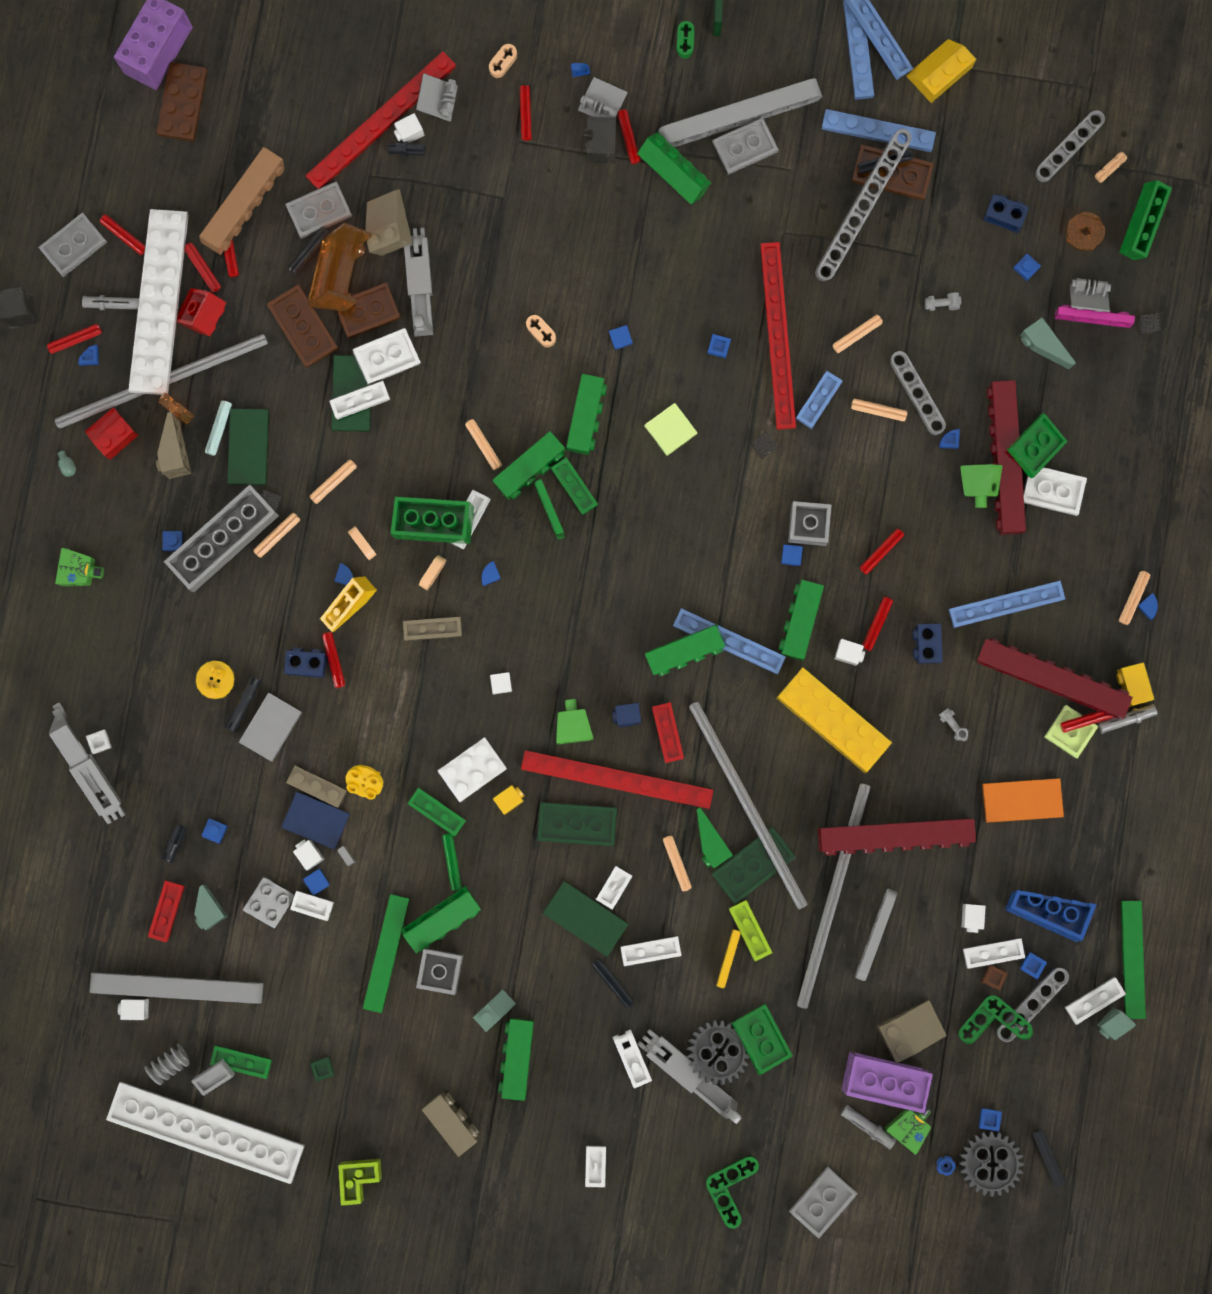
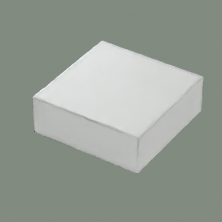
M509 672L490 675L493 694L512 692Z
M106 730L86 736L92 754L112 748Z

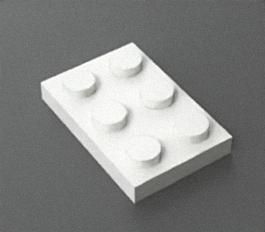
M405 328L353 349V353L368 385L421 363Z
M1042 468L1034 478H1030L1027 475L1023 492L1024 503L1077 516L1079 515L1087 478Z
M484 737L439 769L438 772L458 801L462 802L507 770V768Z

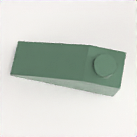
M1043 318L1033 323L1021 333V341L1032 351L1067 369L1072 368L1076 364Z

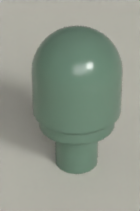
M65 451L59 452L60 460L58 461V466L61 473L66 477L73 476L76 472L71 457H67Z

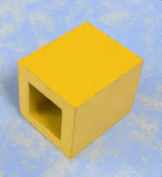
M510 786L493 798L503 814L506 815L524 802L522 800L524 794L519 787L514 788Z

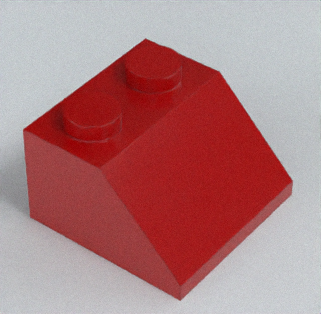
M190 288L177 314L176 323L200 334L210 336L216 328L219 317L224 312L226 302L208 291Z
M114 407L85 431L93 444L109 460L139 436Z

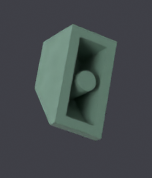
M200 886L194 913L197 918L195 922L201 929L209 930L228 917V915L208 886Z
M502 990L473 1018L487 1032L516 1003Z
M1112 1008L1097 1026L1100 1028V1034L1107 1040L1109 1038L1117 1040L1134 1028L1136 1024L1121 1010Z

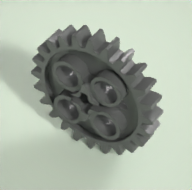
M715 1020L712 1021L710 1026L707 1022L704 1024L705 1029L700 1026L698 1027L699 1033H692L695 1039L688 1040L692 1047L686 1048L688 1051H691L687 1058L693 1060L689 1063V1066L695 1065L696 1068L693 1070V1073L699 1071L698 1078L701 1079L705 1076V1083H709L711 1079L713 1085H717L718 1080L721 1085H725V1079L728 1083H731L732 1077L735 1079L739 1078L737 1072H745L742 1066H748L744 1059L749 1058V1056L745 1054L746 1050L735 1029H731V1023L724 1026V1021H720L717 1025ZM714 1034L719 1035V1044L713 1042L712 1037ZM729 1039L728 1043L720 1051L721 1056L716 1057L711 1066L708 1067V1063L717 1054L715 1050L720 1049L725 1040ZM729 1046L734 1047V1056L728 1054ZM703 1049L707 1050L709 1053V1057L707 1060L703 1059L701 1056V1051ZM719 1061L724 1065L722 1072L716 1068V1064Z
M982 1131L981 1138L974 1135V1142L968 1139L967 1141L970 1146H963L966 1153H960L964 1160L959 1161V1164L964 1166V1168L960 1169V1172L966 1173L963 1179L965 1181L970 1180L968 1186L972 1187L975 1185V1192L982 1189L981 1192L984 1196L989 1191L991 1197L994 1196V1191L1001 1196L1002 1189L1008 1193L1009 1185L1015 1188L1013 1181H1020L1017 1174H1023L1018 1168L1024 1166V1163L1018 1161L1023 1155L1016 1154L1020 1148L1018 1146L1013 1147L1015 1141L1010 1140L1007 1142V1135H1004L1001 1139L1000 1132H997L994 1136L992 1131H989L988 1136ZM990 1146H993L992 1160L995 1162L992 1165L993 1181H990L991 1167L987 1165V1163L991 1162ZM985 1149L986 1155L983 1158H978V1150ZM1000 1149H1005L1006 1153L1003 1158H997V1151ZM980 1169L986 1170V1175L983 1178L977 1177V1172ZM1000 1169H1005L1006 1171L1003 1178H997V1172Z

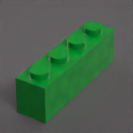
M658 132L648 137L637 153L691 205L701 199L711 184L704 174L700 173L690 161L683 157Z
M1158 180L1144 183L1119 253L1132 260L1147 258L1172 187Z
M582 374L566 446L567 451L589 455L590 450L594 451L596 440L593 439V434L598 432L600 422L596 421L597 415L601 414L603 409V403L600 402L601 396H605L607 390L604 378Z
M551 431L548 432L492 480L493 484L507 500L510 498L515 499L521 494L520 490L523 487L531 486L536 481L535 477L540 473L542 475L550 469V464L554 461L556 463L565 456V447Z
M801 580L800 584L796 583L793 595H796L795 603L791 602L788 613H791L790 621L786 620L783 630L787 633L785 639L781 638L778 649L782 650L781 655L800 661L805 659L824 585Z
M715 624L647 651L645 656L653 675L659 674V676H663L669 673V669L673 667L680 669L687 666L688 661L694 659L695 662L705 659V655L712 652V655L722 652V648L726 644L718 624Z
M464 886L402 928V934L415 953L422 952L424 948H429L430 944L435 940L443 939L450 930L459 928L466 919L474 918L479 913L478 911L481 910L480 906L469 889Z
M510 1018V1022H506L505 1034H508V1041L503 1044V1054H506V1060L501 1063V1073H504V1079L499 1082L498 1093H502L501 1098L522 1101L526 1099L534 1020Z

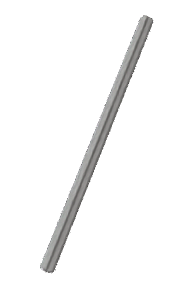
M261 334L170 372L169 384L262 347L268 343L264 334ZM128 388L55 418V423L58 428H63L144 394L130 393Z
M699 702L692 703L689 708L794 903L798 909L807 906L804 896Z
M860 784L848 826L860 825L870 790L869 785ZM844 851L840 852L797 1002V1006L804 1009L808 1008L851 854H844Z

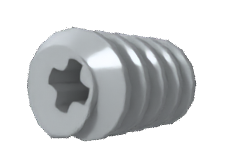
M177 1044V1051L173 1047L170 1048L171 1055L164 1052V1060L161 1057H157L158 1064L151 1061V1069L148 1066H144L148 1076L157 1084H163L164 1080L170 1079V1075L174 1076L177 1071L183 1070V1066H189L188 1055L180 1044Z

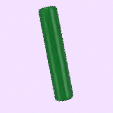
M444 834L442 839L451 890L456 891L460 890L462 886L453 835Z

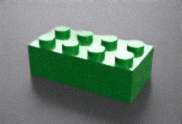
M395 497L391 535L396 539L470 544L474 506L466 501Z

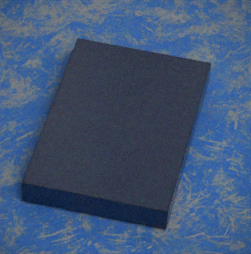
M296 792L281 828L336 850L350 813Z

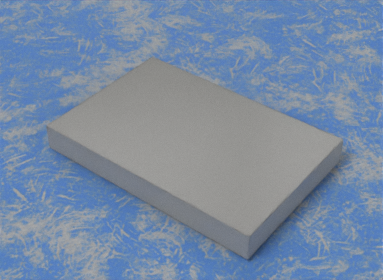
M763 117L712 140V144L727 175L779 151Z
M337 181L285 204L301 239L318 232L321 227L328 228L352 217Z
M82 212L38 248L61 276L64 277L105 245L107 241Z
M268 693L239 743L273 762L302 712Z
M827 1166L792 1206L789 1212L816 1237L820 1238L858 1193Z

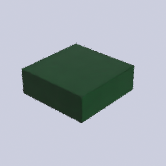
M329 1056L310 1063L316 1082L335 1075Z

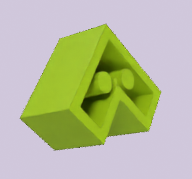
M381 1159L345 1161L338 1165L341 1205L361 1204L363 1202V1183L380 1182L382 1179Z

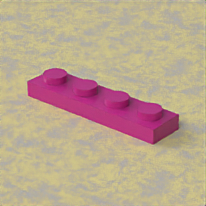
M1062 305L1055 311V319L1130 328L1135 320V316L1129 315L1127 312L1115 314L1089 309L1080 310L1074 309L1071 305Z

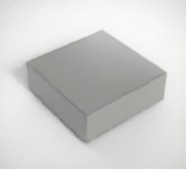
M346 846L338 849V853L347 866L356 863V860Z

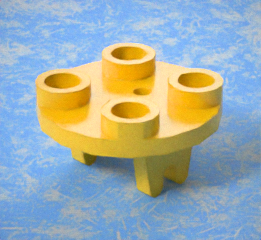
M207 662L197 672V688L201 694L208 698H224L234 686V672L223 662Z
M365 765L353 766L346 775L347 790L361 797L374 799L383 788L381 772Z

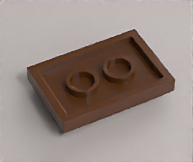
M387 282L334 303L348 339L401 319Z

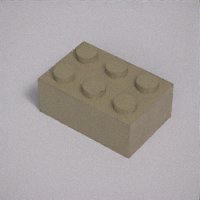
M443 1090L428 1102L422 1111L459 1157L477 1143L480 1132L473 1123L470 1125L466 1120L468 1116L462 1108L458 1109L455 1106L453 1096L449 1092L445 1093Z

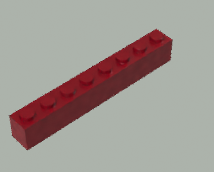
M1015 380L994 381L987 387V399H990L991 405L988 406V417H991L992 425L989 426V434L993 436V443L990 448L991 455H994V462L992 464L1002 465L997 500L994 502L995 511H998L996 529L999 530L1000 535L1023 534L1026 532L1022 468L1007 451L1019 437Z
M993 638L985 640L976 663L1119 720L1125 718L1133 698L1129 695L1128 691L1123 689L1114 690L1110 688L1111 685L1102 681L1100 683L1094 682L1092 677L1081 674V676L1076 675L1074 670L1063 667V669L1056 667V663L1045 660L1043 662L1037 659L1038 656L1028 652L1023 654L1014 646L1008 645V647L1000 645L1001 642Z
M974 819L817 828L819 852H825V855H836V851H844V854H856L855 850L862 849L863 853H873L877 848H882V852L894 851V847H901V851L913 850V846H920V849H932V845H939V848H951V844L958 843V847H968L970 843L976 842Z

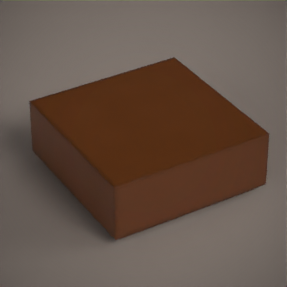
M989 965L981 982L1000 991L1008 973Z

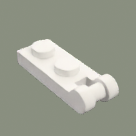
M630 1029L625 1031L626 1034L616 1035L613 1039L634 1088L651 1082L652 1079ZM629 1041L631 1046L624 1049L622 1043Z

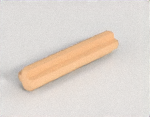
M875 315L835 342L833 349L840 353L880 326L883 322L879 315Z
M853 399L851 409L900 421H905L907 417L906 410L859 399Z
M469 420L465 425L492 469H499L502 466L500 460L475 420Z
M348 460L310 495L313 502L316 504L320 502L356 469V464L352 460Z
M291 513L253 550L258 557H262L300 521V518L295 513Z
M1141 571L1119 618V622L1125 625L1130 624L1150 578L1148 572Z
M667 836L663 838L664 845L681 890L687 891L692 886L673 836Z

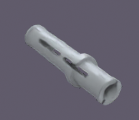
M100 295V297L83 296L82 306L83 308H100V310H105V308L138 309L139 298L105 297V295Z
M1154 704L1140 709L1134 708L1131 712L1126 713L1123 720L1111 718L1098 722L1101 734L1135 722L1137 724L1141 723L1144 719L1157 716V710Z
M849 1105L842 1111L841 1116L871 1136L872 1140H877L889 1150L895 1144L896 1138L884 1131L880 1125L877 1126L869 1121V1119Z

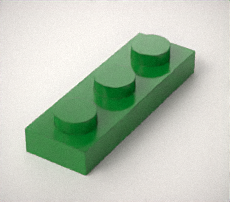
M567 457L551 467L552 472L582 516L598 506V503Z
M420 788L416 790L407 803L455 837L466 822L465 819Z
M215 1045L210 1065L213 1066L224 1059L233 1071L267 1079L272 1059Z

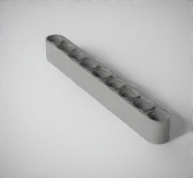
M815 78L665 125L659 129V133L673 147L751 123L762 117L767 118L817 102L822 98V94Z
M900 129L892 135L816 268L815 275L820 281H827L836 273L911 142V134L908 130ZM898 134H902L905 137L904 144L898 142ZM888 151L895 153V160L888 158ZM882 167L886 170L885 177H881L878 174L879 168ZM870 184L876 186L877 191L875 194L869 192L868 187ZM860 201L867 203L865 211L859 208ZM851 217L857 219V227H852L849 224ZM841 234L847 235V237H848V243H847V244L841 243V241H840V235H841ZM833 250L839 254L837 261L832 260L830 257V253ZM822 267L828 268V277L821 275Z
M94 972L91 973L89 993L262 1003L263 983Z

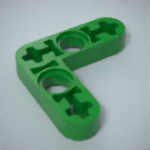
M993 995L984 1000L959 1030L960 1039L966 1044H972L996 1018L1022 1040H1027L1033 1035L1031 1024L999 997ZM990 1001H998L997 1006L1002 1010L999 1016L996 1015L999 1013L998 1010L995 1008L989 1009ZM1010 1012L1014 1015V1020L1011 1023L1004 1022L1003 1016L1005 1013ZM978 1015L986 1016L985 1024L978 1025L975 1021ZM1018 1022L1023 1028L1028 1026L1027 1030L1029 1033L1027 1035L1025 1033L1020 1035L1021 1031L1017 1026L1014 1029L1011 1027ZM971 1023L980 1029L978 1032L975 1029L972 1031L973 1037L971 1039H964V1031L969 1032L973 1028L970 1026Z
M745 1156L710 1174L706 1179L707 1189L725 1225L732 1229L737 1228L741 1224V1215L727 1187L758 1171L759 1164L753 1156ZM746 1161L755 1162L753 1170L746 1168L743 1170L745 1174L741 1175L737 1165L741 1164L743 1168L747 1165ZM729 1169L737 1170V1178L729 1179L727 1171ZM723 1173L725 1180L728 1182L724 1184L723 1180L720 1181L717 1188L709 1185L712 1183V1178H715V1180L721 1179L722 1177L719 1175ZM725 1195L729 1198L728 1205H719L718 1199L720 1196ZM731 1206L734 1207V1209H730L732 1215L738 1216L734 1224L731 1221H727L729 1219L727 1211L724 1214L722 1213V1211L728 1210Z

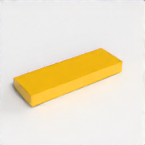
M732 930L716 986L725 988L741 933L738 930Z

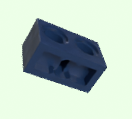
M993 194L983 221L1018 233L1022 228L1029 207L1025 206L1023 202L1008 200L1004 195ZM993 206H999L1002 212H996ZM1016 212L1019 218H1013L1011 213Z
M941 624L916 625L912 631L913 641H916V648H913V659L917 660V664L942 663ZM923 630L930 631V639L927 640L923 638ZM924 649H929L932 652L930 659L923 656Z
M292 648L291 651H286L284 674L325 678L327 655L318 649H311V652H303L302 648ZM300 657V665L293 667V658ZM318 658L320 665L317 668H312L311 661Z
M639 703L615 706L616 711H612L613 723H617L618 728L641 725Z

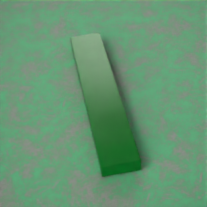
M390 894L363 1009L378 1013L383 1012L402 933L401 929L404 925L410 898Z
M1121 901L1123 986L1126 993L1124 995V1014L1130 1019H1146L1142 901Z

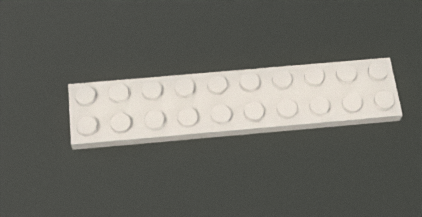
M150 209L128 390L130 393L168 395L189 217L188 212Z
M119 1082L106 1119L107 1121L289 1184L293 1181L305 1146L124 1082Z

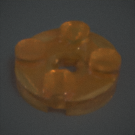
M1083 212L1074 216L1066 227L1067 242L1081 251L1095 249L1105 235V227L1100 221L1101 219L1091 212ZM1087 227L1090 235H1083L1081 230Z
M164 392L157 400L183 423L188 425L194 415L187 411L180 403L174 401L167 393Z

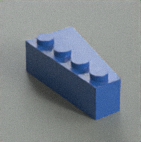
M1017 890L1011 893L1005 910L1078 942L1083 940L1097 904Z

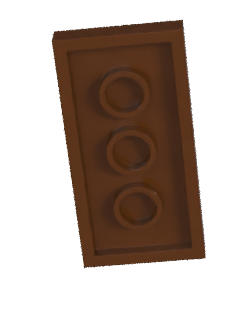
M170 62L156 133L158 136L195 142L208 73L207 68Z
M861 144L851 182L864 185L872 171L860 174L857 165L880 158L884 150ZM916 158L898 163L883 190L924 201L934 163ZM880 168L878 169V174L881 177H885L886 170ZM873 184L869 185V187L876 188Z
M299 284L267 303V306L306 368L338 350L337 345Z

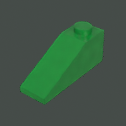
M699 807L696 809L701 849L704 855L702 860L707 867L712 866L714 869L733 855Z

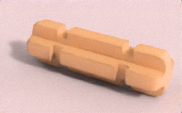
M1123 152L1118 153L1102 170L1096 173V180L1102 183L1107 176L1109 177L1127 160V156Z

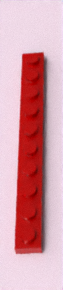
M441 52L306 175V178L317 189L327 185L418 102L423 74L442 80L456 68V64L444 52Z
M780 242L761 243L776 430L795 429L796 422Z
M530 751L524 752L521 770L707 809H710L713 795L712 789Z

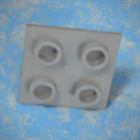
M423 74L416 110L450 122L458 87L456 81L449 79L446 82Z
M594 77L585 96L583 95L578 111L612 126L628 92Z
M1079 278L1072 280V284H1070L1071 307L1080 310L1089 309L1097 312H1110L1108 292H1110L1111 284L1098 281L1096 286V280H1094L1092 287H1090L1091 280L1089 279L1088 281L1087 279Z
M263 877L244 906L243 911L275 928L295 895L273 883L269 878Z

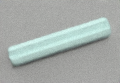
M221 401L205 449V453L209 455H216L232 406L230 402Z

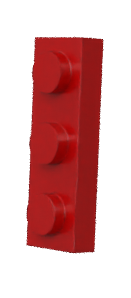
M671 702L653 706L652 710L665 763L684 759Z
M170 881L164 882L148 937L168 942L185 886Z

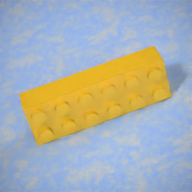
M804 668L797 673L776 698L864 773L869 771L892 743Z

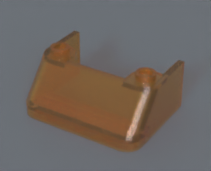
M343 223L324 238L308 300L309 306L345 311L356 304L357 300L351 298V293L348 292L354 262L359 256L363 255L365 250L363 244L371 238L372 233Z

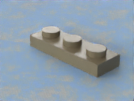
M461 617L403 621L404 640L462 637Z
M294 766L286 782L337 808L340 807L347 790L297 766Z

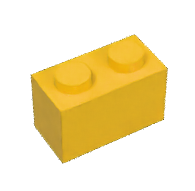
M1144 663L1117 670L1116 679L1118 684L1133 697L1130 706L1154 700Z

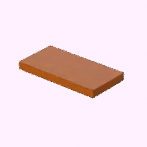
M1060 779L982 784L986 823L1064 817Z

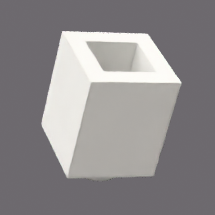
M415 114L394 123L396 128L394 134L398 141L402 140L403 143L406 141L411 143L424 136L423 129Z
M841 639L834 659L856 666L864 659L865 651H862L864 646Z
M305 839L295 846L297 849L293 851L306 871L312 869L325 859L312 840L307 842Z
M963 904L961 927L967 928V932L978 933L979 929H984L986 906Z
M122 999L121 1003L118 1004V1015H121L120 1020L148 1019L149 999Z

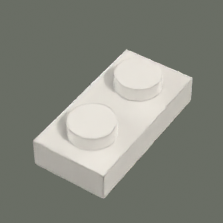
M615 866L596 900L613 910L632 875Z
M296 891L290 910L328 921L334 902Z
M586 1146L585 1187H605L606 1146Z

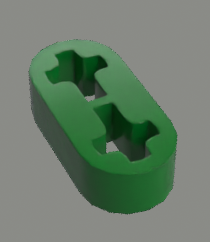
M689 21L681 22L678 25L677 54L685 59L693 54L694 25ZM684 27L688 28L687 37H684V31H682ZM684 42H687V52H683V49H680L683 48Z

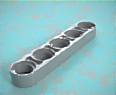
M1098 110L1092 111L1039 165L1035 173L1036 178L1041 182L1049 181L1101 128L1105 122L1104 114ZM1098 116L1100 123L1097 125L1093 124L1091 117ZM1085 129L1088 132V136L1080 137L1078 130ZM1065 143H1074L1075 149L1072 151L1067 150ZM1053 156H1061L1062 163H1054ZM1040 169H1048L1050 175L1048 177L1041 176Z
M902 351L895 352L890 359L894 372L928 431L933 435L941 434L946 427L942 415L906 353ZM896 356H902L904 358V364H895L894 358ZM910 372L913 374L914 379L907 382L904 380L903 374ZM914 389H921L923 396L921 398L914 397ZM930 405L932 413L924 414L922 406ZM932 422H940L942 425L941 430H933L931 427Z
M888 888L885 892L855 974V978L865 981L893 908L897 891Z
M1063 968L1051 970L1014 1011L1023 1014L1024 1019L1030 1022L1068 982V972ZM1057 971L1064 973V980L1061 982H1057L1054 979V974ZM1044 985H1048L1051 988V993L1048 996L1041 994V988ZM1031 999H1035L1038 1003L1035 1010H1030L1027 1006L1028 1001ZM1011 1013L1004 1022L1011 1023L1014 1020V1015ZM1001 1023L996 1030L997 1037L1004 1042H1010L1016 1035L1011 1032L1010 1037L1003 1038L1000 1032L1005 1026ZM1016 1024L1013 1027H1011L1012 1029H1014L1015 1026H1017L1020 1029V1031H1022L1023 1027L1019 1024Z

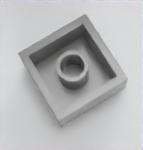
M793 501L791 505L788 543L826 546L829 541L831 505Z
M424 948L416 988L455 995L457 993L464 955Z

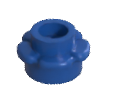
M944 1156L937 1160L936 1168L940 1174L948 1176L955 1170L956 1164L950 1156Z

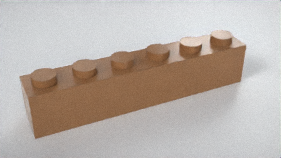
M265 147L262 148L200 234V240L204 245L220 255L230 247L232 238L240 233L244 221L250 219L253 213L252 210L255 206L261 204L265 192L271 190L275 178L283 173L284 163L282 158Z

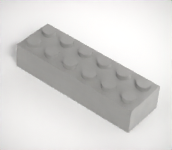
M249 485L169 556L164 563L190 591L195 592L279 515Z

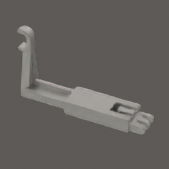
M421 227V235H418L417 228H413L412 244L404 247L414 336L433 335L430 299L433 293L428 239L425 238V228ZM413 246L415 254L419 253L418 246H421V257H413Z
M60 703L53 705L54 711L52 713L55 718L49 730V735L69 764L70 773L98 815H102L107 824L112 823L110 815L114 820L119 819L116 814L117 811L121 817L125 816V812L120 806L121 799L92 755L86 753L66 721L64 708ZM101 790L104 792V794L101 795V799H103L104 801L103 804H101V802L95 795V793L97 792L100 793Z
M649 1029L647 1031L652 1036V1039L650 1040L644 1035L642 1039L648 1044L645 1046L644 1043L639 1041L637 1045L647 1052L646 1056L690 1093H696L724 1118H730L736 1124L741 1120L740 1115L736 1112L737 1101L719 1086L713 1085L711 1080L709 1083H705V1076L699 1079L700 1072L693 1073V1070L696 1068L695 1065L689 1066L692 1060L687 1058L686 1055L662 1035L659 1037L652 1030ZM661 1047H664L672 1054L667 1061L661 1057H664L666 1054Z

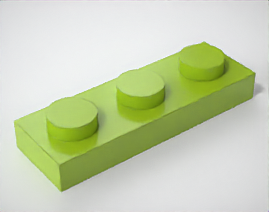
M745 900L729 908L754 961L771 954L772 951L747 901Z

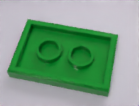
M1042 413L1015 440L1007 451L1030 478H1034L1068 441L1046 414Z
M542 479L535 482L537 493L558 540L565 538L564 531Z
M766 1004L731 1022L758 1075L767 1072L793 1056Z

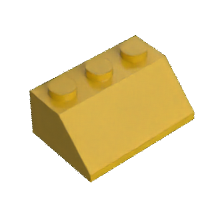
M948 39L910 71L906 77L932 103L973 68L976 58L964 45Z

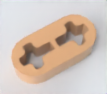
M503 45L491 60L489 71L493 77L500 78L504 76L515 62L517 50L513 45ZM511 50L512 56L508 55L506 59H504L505 51L510 52ZM500 63H502L501 66H500V67H501V71H500V70H496V72H495V71H494V66L498 67V66L500 65Z
M531 315L526 321L528 331L542 346H553L556 342L554 331L541 317ZM531 321H539L538 326L540 330L536 327L531 328ZM542 332H544L547 336L552 335L550 342L548 340H546L545 342L543 341L544 336L542 335Z
M356 527L348 531L368 560L377 555Z
M437 555L422 577L419 586L428 590L447 560Z

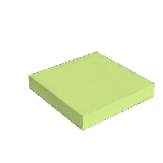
M675 403L644 425L666 456L697 435L696 430Z
M1065 705L1044 737L1073 757L1078 758L1099 726L1091 724L1063 733L1060 727L1062 722L1082 716Z

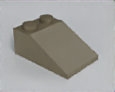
M399 189L367 202L365 236L369 253L383 256L412 244Z
M172 412L167 413L157 453L158 460H156L158 471H161L169 479L192 474L180 421Z
M929 1000L876 1025L896 1063L915 1055L947 1036Z

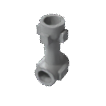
M959 293L947 294L948 298L934 299V296H929L925 298V309L934 311L935 307L949 306V310H958L962 304L961 297H959Z
M947 708L939 714L940 720L942 722L946 721L955 732L954 739L956 741H966L969 731L958 725L952 717L955 713Z

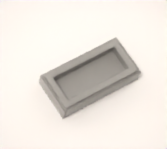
M222 1059L194 1077L192 1083L204 1096L231 1079L235 1073L225 1060Z

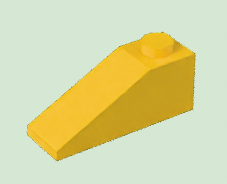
M366 577L352 578L320 619L331 632H334L363 607L377 589Z

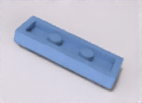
M826 371L799 412L796 420L812 429L841 385L842 380Z

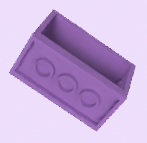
M146 0L114 55V59L124 74L157 91L169 69L170 62L174 61L193 28L185 11L166 0Z
M849 1052L841 1090L847 1096L925 1113L933 1074L924 1068Z

